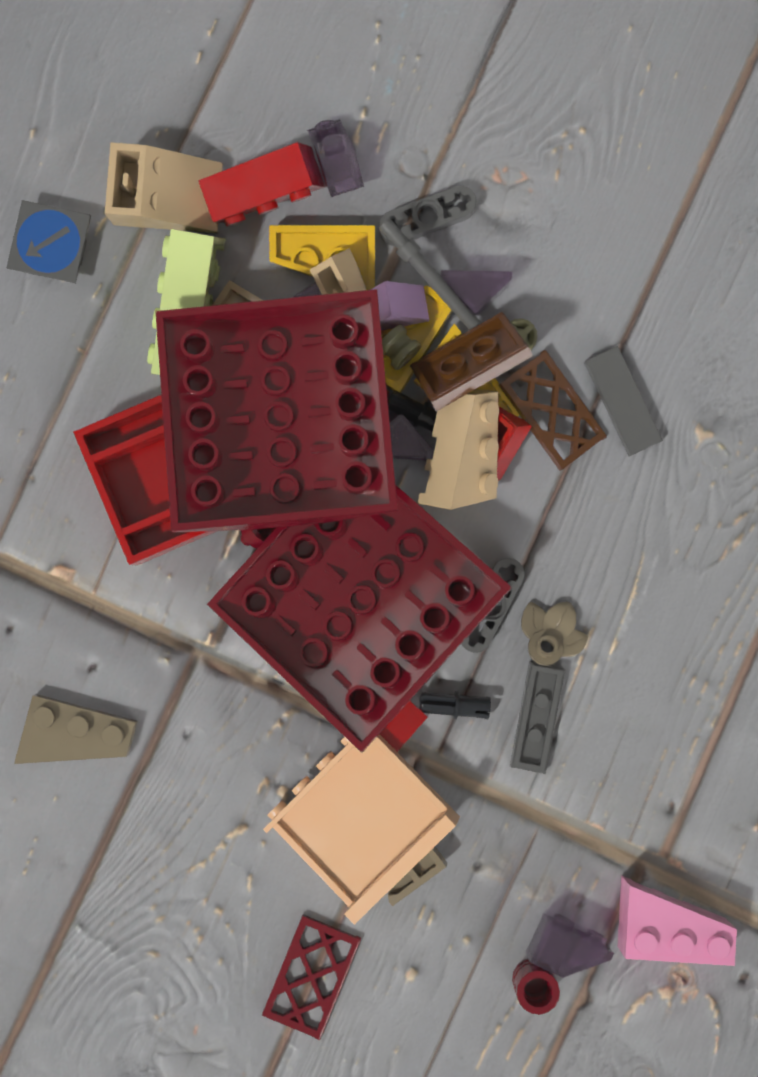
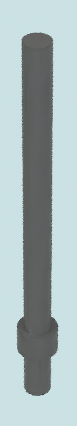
M390 218L387 219L379 229L398 249L396 251L398 256L405 263L409 261L469 330L480 325L482 322L419 252L421 248L413 238L408 239ZM518 364L506 372L511 376L521 367ZM518 380L515 381L519 387H522L527 383Z

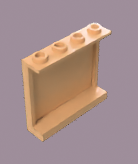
M380 734L363 753L344 737L340 742L345 747L337 755L330 751L316 765L320 770L318 775L313 780L308 776L304 777L292 789L296 797L288 805L282 800L267 815L272 821L263 829L267 833L274 828L345 902L348 909L344 915L354 925L457 825L460 818L445 800Z

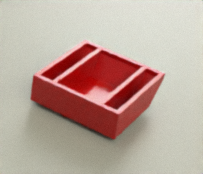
M161 395L73 432L129 565H140L217 532L171 531Z

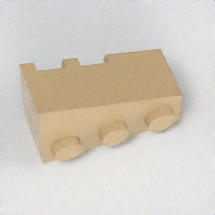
M475 389L437 411L432 437L437 438L433 459H427L425 470L430 471L425 493H419L417 504L452 510L497 498V453L499 449L498 391Z

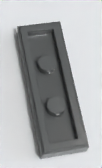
M616 346L586 360L584 364L628 456L630 457L662 442L660 433L619 347Z
M529 662L510 767L546 774L565 674L564 668L543 666Z

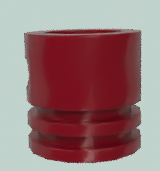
M538 958L525 959L516 966L513 971L512 983L518 1002L523 1009L531 1014L541 1015L555 1008L559 1001L560 989L550 966Z

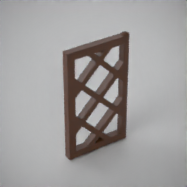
M546 350L541 351L539 356L499 384V387L521 418L531 425V432L559 471L563 470L599 441L607 438L603 429ZM542 361L545 362L552 372L553 381L536 377L537 365ZM516 380L528 383L526 401L521 400L510 386ZM535 384L552 388L550 406L533 402ZM559 390H564L575 404L574 411L557 407ZM532 409L549 413L548 431L542 430L532 416ZM557 414L573 418L572 436L555 433ZM581 420H586L596 434L590 440L579 438ZM554 439L571 443L570 455L565 459H562L553 446Z

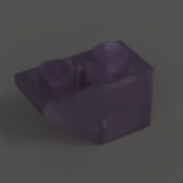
M324 120L316 124L314 128L308 129V135L330 197L364 187L354 146L341 120Z
M543 913L526 950L531 963L562 978L610 961L614 953L608 943H606L607 938L592 929H587L586 933L574 928L575 923L572 920L555 913L554 918Z

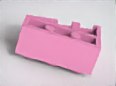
M621 875L617 947L625 959L735 966L737 929L725 917L670 897L661 891L648 888Z

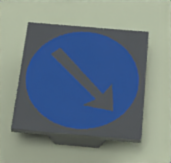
M22 200L6 268L76 284L79 267L82 265L86 248V237L91 215Z

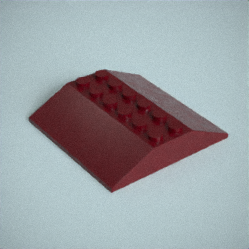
M377 289L155 311L172 532L276 528L327 523L398 511Z
M396 484L398 511L327 523L277 527L207 603L224 622L361 753L369 747L512 589L506 581Z

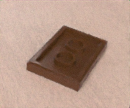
M500 312L415 361L410 367L437 412L531 358L533 354L506 315Z

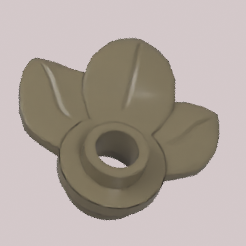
M529 602L525 607L521 618V629L529 639L528 653L537 664L549 666L556 663L561 657H574L584 649L588 636L574 629L576 625V612L570 602L558 603L547 612L533 602ZM546 641L550 643L552 651L550 653L544 652L541 648V642Z

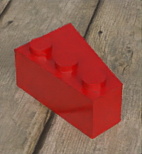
M299 142L198 180L212 221L216 223L225 222L226 227L246 221V214L258 211L259 215L278 209V204L287 200H291L292 203L312 196L311 192L325 188L312 147Z

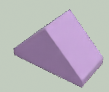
M384 281L370 289H377L381 330L392 329L398 325L408 326L429 321L423 285Z

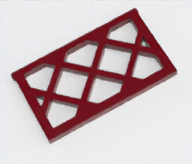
M303 914L262 1016L320 1040L360 944L361 937L354 936ZM306 925L318 930L321 941L303 948L300 939ZM343 940L350 943L351 946L346 959L337 962L330 944ZM325 947L332 965L313 972L306 954ZM300 957L307 975L289 982L286 973L291 961ZM335 971L337 981L331 994L323 997L316 979ZM311 982L317 1000L299 1007L292 989ZM286 992L293 1010L284 1014L272 1010L277 995ZM321 1006L323 1015L318 1028L306 1024L302 1013Z

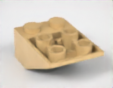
M110 142L105 215L115 226L218 233V223L212 221L198 180L223 171V163L148 145Z

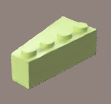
M171 229L170 236H165L162 247V256L167 258L165 272H160L158 278L157 292L162 294L160 308H155V311L213 305V296L208 293L209 288H213L215 282L218 281L220 273L218 260L215 259L216 251H224L226 238ZM155 311L152 320L153 329H157ZM156 332L155 343H151L149 346L147 362L152 364L151 374L160 375Z

